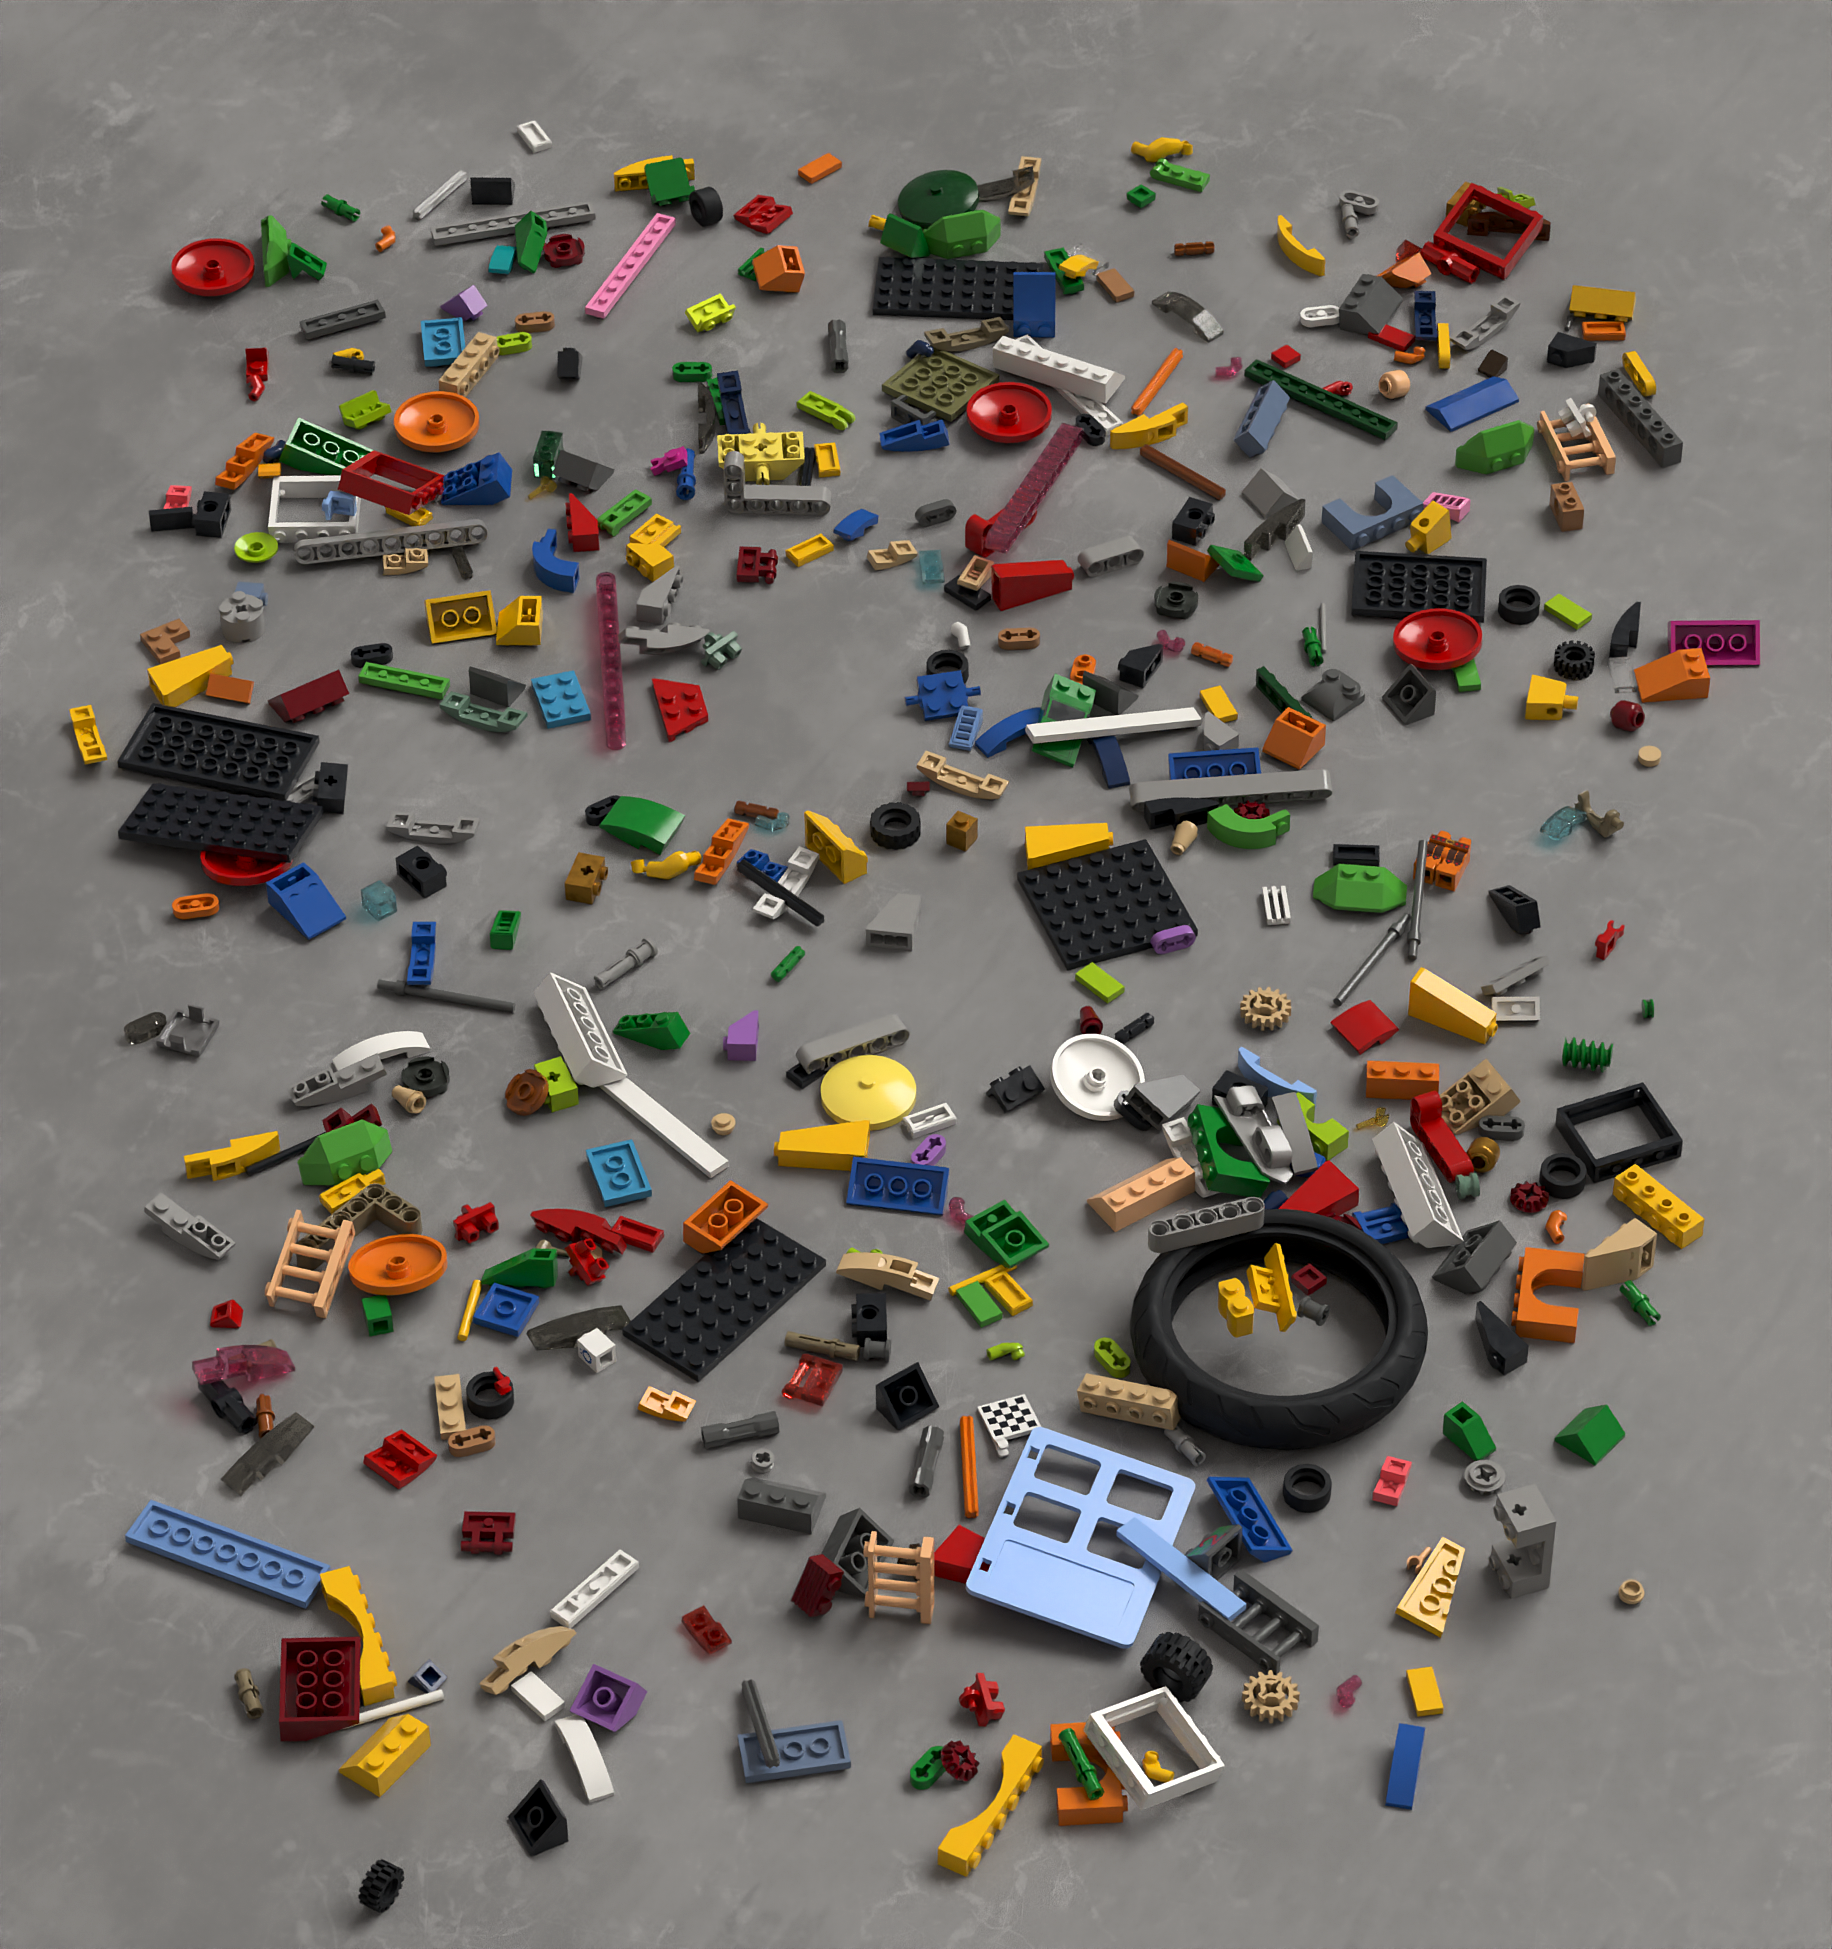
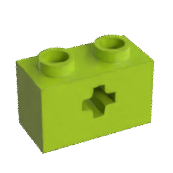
M561 1056L534 1064V1070L545 1076L548 1081V1095L543 1104H548L552 1113L579 1105L578 1087Z

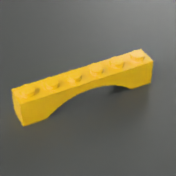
M350 1566L321 1573V1590L328 1609L347 1620L358 1632L363 1642V1652L360 1659V1696L364 1706L395 1698L393 1687L397 1686L394 1671L389 1672L388 1670L390 1662L387 1652H382L380 1649L383 1647L382 1639L379 1632L374 1633L373 1628L376 1627L372 1613L367 1614L368 1603L365 1594H360L359 1592L361 1584L358 1575L352 1574Z
M1013 1734L1001 1752L1003 1780L996 1798L979 1816L949 1830L938 1847V1865L967 1877L972 1868L975 1869L978 1866L984 1849L988 1850L990 1848L994 1834L1005 1825L1007 1814L1010 1810H1015L1019 1802V1796L1030 1787L1032 1776L1035 1772L1039 1773L1042 1769L1044 1758H1042L1041 1745Z

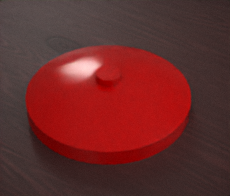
M212 238L196 241L182 248L174 256L171 270L174 282L184 291L200 296H219L234 292L245 286L253 277L255 264L251 251L241 243L229 239Z
M1001 382L988 385L973 394L967 404V421L970 427L978 435L995 442L1018 443L1033 439L1048 428L1052 419V406L1048 397L1037 388L1023 383Z
M1427 609L1415 612L1398 623L1393 633V646L1396 654L1408 664L1411 663L1415 667L1429 670L1451 669L1466 664L1477 656L1482 647V630L1472 617L1462 612L1451 609Z
M201 851L200 854L202 870L209 878L219 883L233 886H249L268 882L285 873L293 860L287 863Z

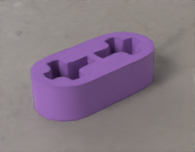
M1182 925L1157 932L1153 935L1150 942L1157 954H1166L1190 947L1195 942L1196 936L1190 926Z
M938 1134L926 1137L912 1153L911 1163L935 1166L946 1153L945 1138Z

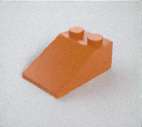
M1702 648L1678 650L1633 671L1642 703L1708 698L1710 675Z

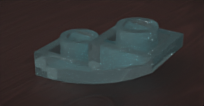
M941 550L919 551L923 584L945 583Z
M1565 806L1545 821L1540 827V832L1547 834L1551 839L1560 840L1572 833L1573 826L1585 821L1586 812Z

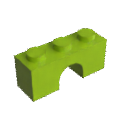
M1297 1092L1296 1095L1306 1121L1314 1152L1324 1156L1326 1161L1348 1148L1349 1130L1333 1118L1324 1123H1313L1315 1104Z

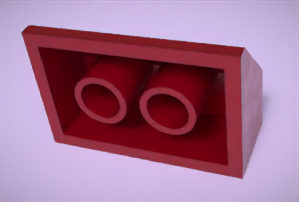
M338 669L267 701L284 722L292 719V722L295 723L304 719V714L309 711L314 715L325 710L323 706L331 702L332 706L344 702L343 697L350 693Z

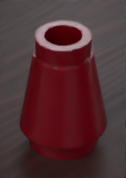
M1091 1006L1082 1007L1080 1009V1032L1082 1034L1100 1035L1103 1029L1102 1021Z

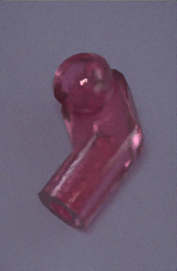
M1232 357L1230 359L1231 365L1215 367L1216 377L1236 375L1243 367L1241 357Z
M1160 630L1156 634L1160 644L1163 645V649L1176 653L1183 650L1185 646L1183 638L1179 639V637H1176L1173 641L1169 638L1166 630Z
M953 1197L948 1205L952 1220L965 1225V1221L973 1217V1215L965 1212L964 1199Z
M1353 1675L1336 1689L1337 1702L1343 1708H1350L1355 1703L1353 1692L1362 1686V1681L1357 1675Z

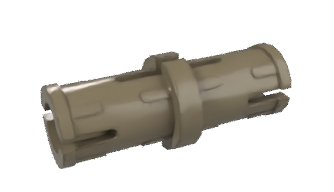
M247 1668L239 1669L234 1674L239 1688V1699L245 1706L248 1718H259L262 1716L261 1713H264L259 1700V1689L253 1683L250 1670Z

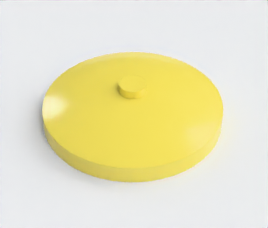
M862 1055L843 1060L826 1073L821 1083V1103L829 1117L839 1124L870 1120V1131L885 1129L901 1122L903 1117L909 1115L916 1102V1083L912 1074L899 1062L883 1056Z

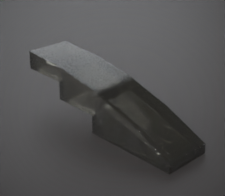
M1301 498L1282 508L1258 526L1244 541V556L1249 561H1252L1260 549L1269 551L1277 539L1286 541L1296 525L1305 517L1306 500Z
M622 1305L603 1307L551 1320L529 1329L526 1334L536 1351L578 1347L577 1340L584 1334L598 1328L606 1335L607 1331L622 1330L631 1320Z
M295 1412L258 1440L225 1473L221 1481L242 1496L256 1478L262 1481L277 1462L283 1465L314 1429V1425Z

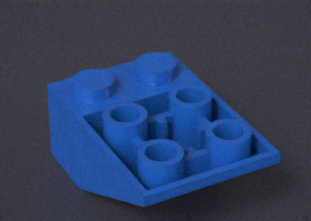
M500 452L488 455L477 462L469 463L465 467L448 472L444 475L442 505H493L510 498L512 468Z
M304 862L266 882L268 903L308 940L346 920L345 914L319 876Z

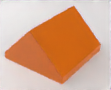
M1168 540V568L1205 582L1219 566L1211 556Z

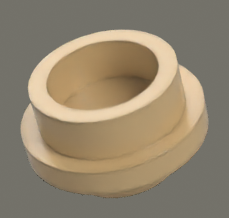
M727 1113L717 1114L712 1118V1128L718 1135H728L735 1128V1118Z
M1626 1580L1619 1587V1598L1627 1604H1637L1644 1598V1588L1637 1580Z

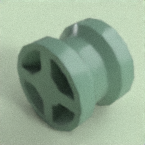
M1470 1173L1469 1176L1461 1174L1455 1176L1456 1193L1459 1199H1464L1468 1195L1479 1197L1480 1185L1476 1173Z

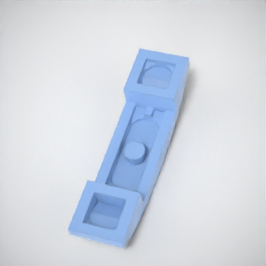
M1242 1046L1238 1049V1067L1245 1078L1268 1087V1097L1299 1092L1315 1104L1316 1108L1317 1090L1300 1080L1291 1085L1261 1067L1259 1056Z

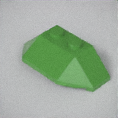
M984 210L955 214L940 218L927 230H923V234L931 254L945 259L985 253L1001 236V219Z
M272 215L266 216L261 220L265 287H270L289 273L287 255L291 239H287L286 230Z
M1517 420L1480 431L1463 446L1461 445L1456 448L1455 466L1473 472L1489 474L1523 464L1533 446L1534 427Z
M1338 864L1315 878L1313 898L1320 900L1333 909L1382 913L1398 906L1406 905L1407 885L1385 867Z
M359 1120L317 1136L304 1156L297 1162L302 1183L304 1185H337L358 1173L363 1175L379 1169L392 1153L388 1130L365 1120Z

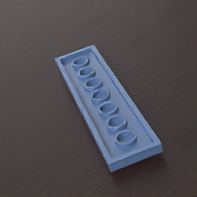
M154 1500L149 1501L125 1535L127 1543L305 1609L321 1588L320 1574L331 1571V1567L328 1564Z

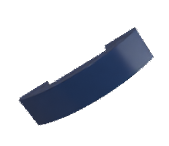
M1435 291L1414 292L1415 340L1437 341Z
M738 370L717 373L727 434L751 433L748 428L742 399V387Z
M1115 735L1087 738L1088 743L1093 745L1100 761L1102 775L1108 789L1130 785L1126 763Z

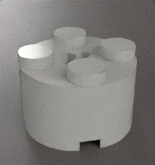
M237 591L231 597L225 599L219 606L221 630L227 640L234 643H243L242 640L250 639V642L264 634L265 618L262 600L245 594L242 591Z

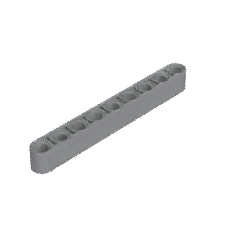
M471 519L305 539L295 543L293 551L295 559L299 563L312 564L403 553L405 548L428 550L478 544L486 540L488 532L483 521ZM476 527L483 529L480 535H473L472 530ZM453 530L461 531L460 536L457 538L451 537L450 533ZM433 532L440 535L437 540H430L428 537ZM410 535L418 537L414 543L407 542V538ZM388 538L396 539V543L391 546L386 545L385 541ZM372 540L375 544L372 548H365L363 546L364 542ZM345 543L353 545L349 551L343 550L342 546ZM325 545L331 547L328 553H322L320 549ZM302 548L310 550L306 556H301L298 552Z
M1325 769L1137 782L1129 786L1131 809L1136 812H1144L1145 801L1163 798H1200L1217 801L1218 806L1225 804L1231 806L1238 805L1239 803L1245 804L1247 800L1250 803H1254L1257 800L1259 804L1325 799L1333 794L1330 772Z

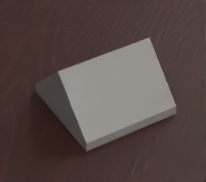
M1263 468L1256 473L1242 491V495L1264 519L1302 505V501L1278 476Z

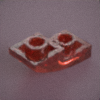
M704 1605L682 1616L681 1622L709 1655L732 1644L731 1638L721 1623L714 1621Z

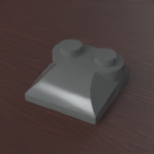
M1329 669L1322 674V680L1301 697V700L1334 722L1364 702L1365 693L1358 682L1337 669Z

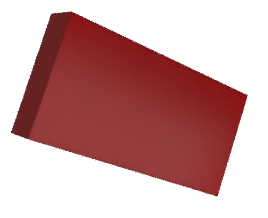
M1385 324L1379 335L1368 332L1369 339L1401 352H1405L1415 342V335Z
M623 1216L618 1218L610 1231L621 1236L626 1244L652 1253L664 1238L663 1230Z

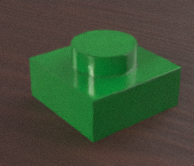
M1142 184L1127 192V200L1140 208H1143L1156 198V193Z

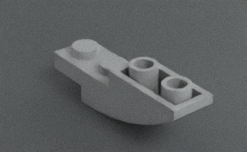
M669 623L661 631L659 629L639 630V627L629 626L618 635V643L638 645L639 654H666L683 650L696 644L709 633V629H704L699 625L681 626L680 623Z
M376 1053L334 1073L330 1067L287 1088L295 1106L323 1105L368 1091L366 1084L386 1076L387 1073Z
M161 1192L144 1207V1213L162 1226V1232L200 1255L220 1260L236 1244V1242L200 1215L194 1218Z

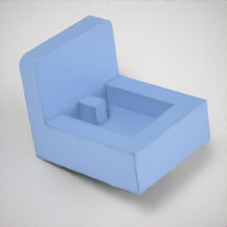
M330 490L327 499H324L322 502V511L325 512V519L331 520L334 513L355 516L357 512L356 496Z

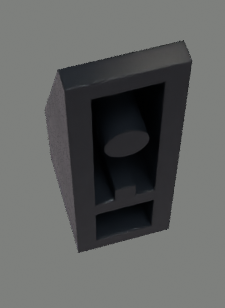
M1511 885L1489 890V896L1510 928L1520 934H1529L1533 932V929L1541 927L1536 900Z
M1482 1301L1477 1302L1475 1320L1487 1359L1494 1369H1497L1505 1376L1527 1363L1529 1346Z

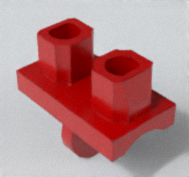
M491 1202L474 1209L466 1204L461 1207L462 1215L453 1220L456 1230L455 1238L458 1241L464 1239L469 1244L478 1240L480 1237L479 1231L485 1229L488 1233H493L499 1229V1222L495 1216V1206Z
M591 1238L569 1244L564 1248L570 1257L569 1262L572 1265V1268L568 1271L570 1277L578 1275L580 1280H584L587 1286L595 1282H601L606 1278L604 1273L609 1268V1265L602 1257L594 1259L591 1253L596 1250V1245Z
M976 1673L975 1683L970 1687L964 1688V1692L959 1696V1702L963 1708H969L971 1712H975L979 1726L986 1727L990 1719H1001L1005 1712V1707L1001 1701H992V1699H996L999 1693L997 1682L986 1681L984 1673Z

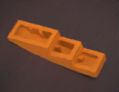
M255 432L236 446V454L226 461L225 470L216 477L215 485L232 490L239 487L262 461L263 453L271 447L274 437Z
M729 818L712 836L711 846L703 854V862L694 872V880L712 885L717 884L735 857L748 831L749 823Z

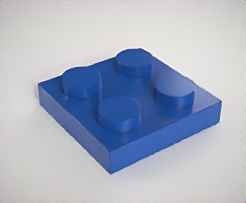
M493 1283L473 1316V1324L519 1337L539 1304V1296Z

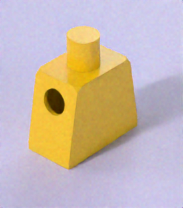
M1432 501L1411 522V538L1405 542L1406 548L1410 552H1415L1419 549L1426 554H1430L1452 538L1449 510Z
M1532 675L1526 702L1525 719L1560 720L1562 719L1564 708L1577 710L1579 697L1566 695L1567 684L1565 682Z

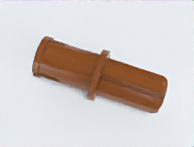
M260 1394L256 1399L257 1413L255 1417L259 1427V1438L267 1441L275 1437L273 1426L275 1413L272 1411L271 1397Z

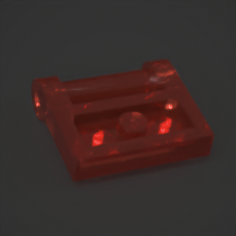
M803 1354L799 1359V1366L790 1382L783 1387L782 1395L787 1399L797 1398L824 1406L843 1372V1365L810 1354ZM813 1368L804 1386L800 1387L799 1385L807 1370Z

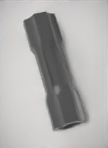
M841 319L831 320L828 323L831 370L835 373H844L849 369L846 348V325Z
M775 1411L754 1415L752 1418L736 1422L717 1423L701 1427L702 1441L706 1449L747 1437H761L780 1433L779 1421Z
M927 1426L923 1428L915 1468L912 1471L909 1483V1492L915 1497L925 1498L931 1493L934 1481L933 1475L944 1440V1431L939 1427Z

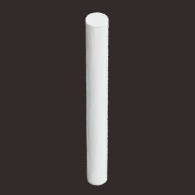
M440 1689L360 1713L359 1724L353 1726L443 1700V1692Z

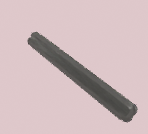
M752 1679L749 1681L744 1680L741 1684L742 1692L766 1766L769 1768L773 1766L778 1767L780 1764L779 1753L756 1683Z

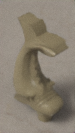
M1586 790L1578 794V802L1574 804V812L1583 813L1600 835L1606 838L1623 828L1624 822L1620 820V813L1617 810L1611 809L1604 817H1601L1590 806L1589 791Z

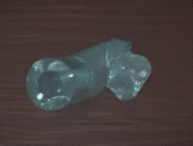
M785 812L778 813L777 819L758 815L755 820V826L769 831L783 829L789 825L788 820L790 816Z

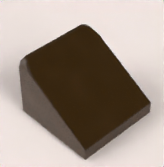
M1491 349L1479 366L1478 371L1489 377H1498L1507 370L1508 357Z

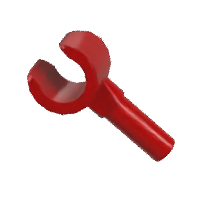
M494 1367L492 1370L498 1379L494 1386L498 1394L503 1396L512 1390V1387L509 1385L510 1378L508 1376L504 1377L499 1368Z

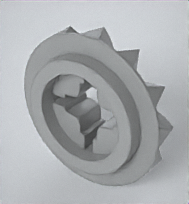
M1478 1460L1471 1463L1465 1470L1466 1485H1470L1472 1491L1479 1490L1481 1495L1484 1492L1493 1494L1496 1489L1501 1490L1503 1483H1505L1503 1468L1493 1461ZM1481 1473L1483 1476H1485V1478H1489V1482L1485 1481L1484 1479H1480Z

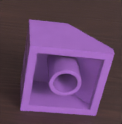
M593 1664L570 1712L616 1732L637 1714L647 1691L638 1683Z

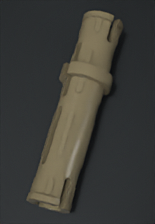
M787 1331L784 1342L786 1347L829 1355L830 1358L842 1357L858 1361L861 1351L860 1345L840 1342L836 1338L832 1340L791 1331Z

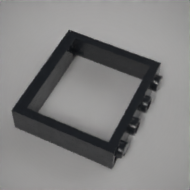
M1644 1082L1557 1108L1555 1126L1575 1156L1585 1164L1587 1174L1594 1184L1614 1178L1634 1164L1644 1169L1681 1157L1683 1140ZM1639 1106L1661 1138L1657 1141L1595 1159L1573 1125Z

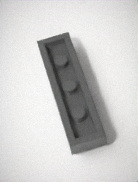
M374 300L299 322L300 328L308 340L369 322H375L386 318V315L379 300Z

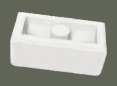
M1298 524L1285 541V547L1297 571L1311 569L1313 555L1304 530Z

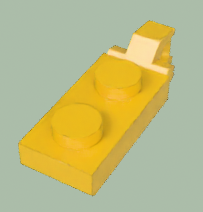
M380 1169L368 1175L358 1173L321 1193L319 1201L333 1214L366 1186L374 1183L385 1185V1175Z

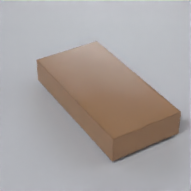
M1115 268L1096 274V280L1116 303L1134 297V290Z

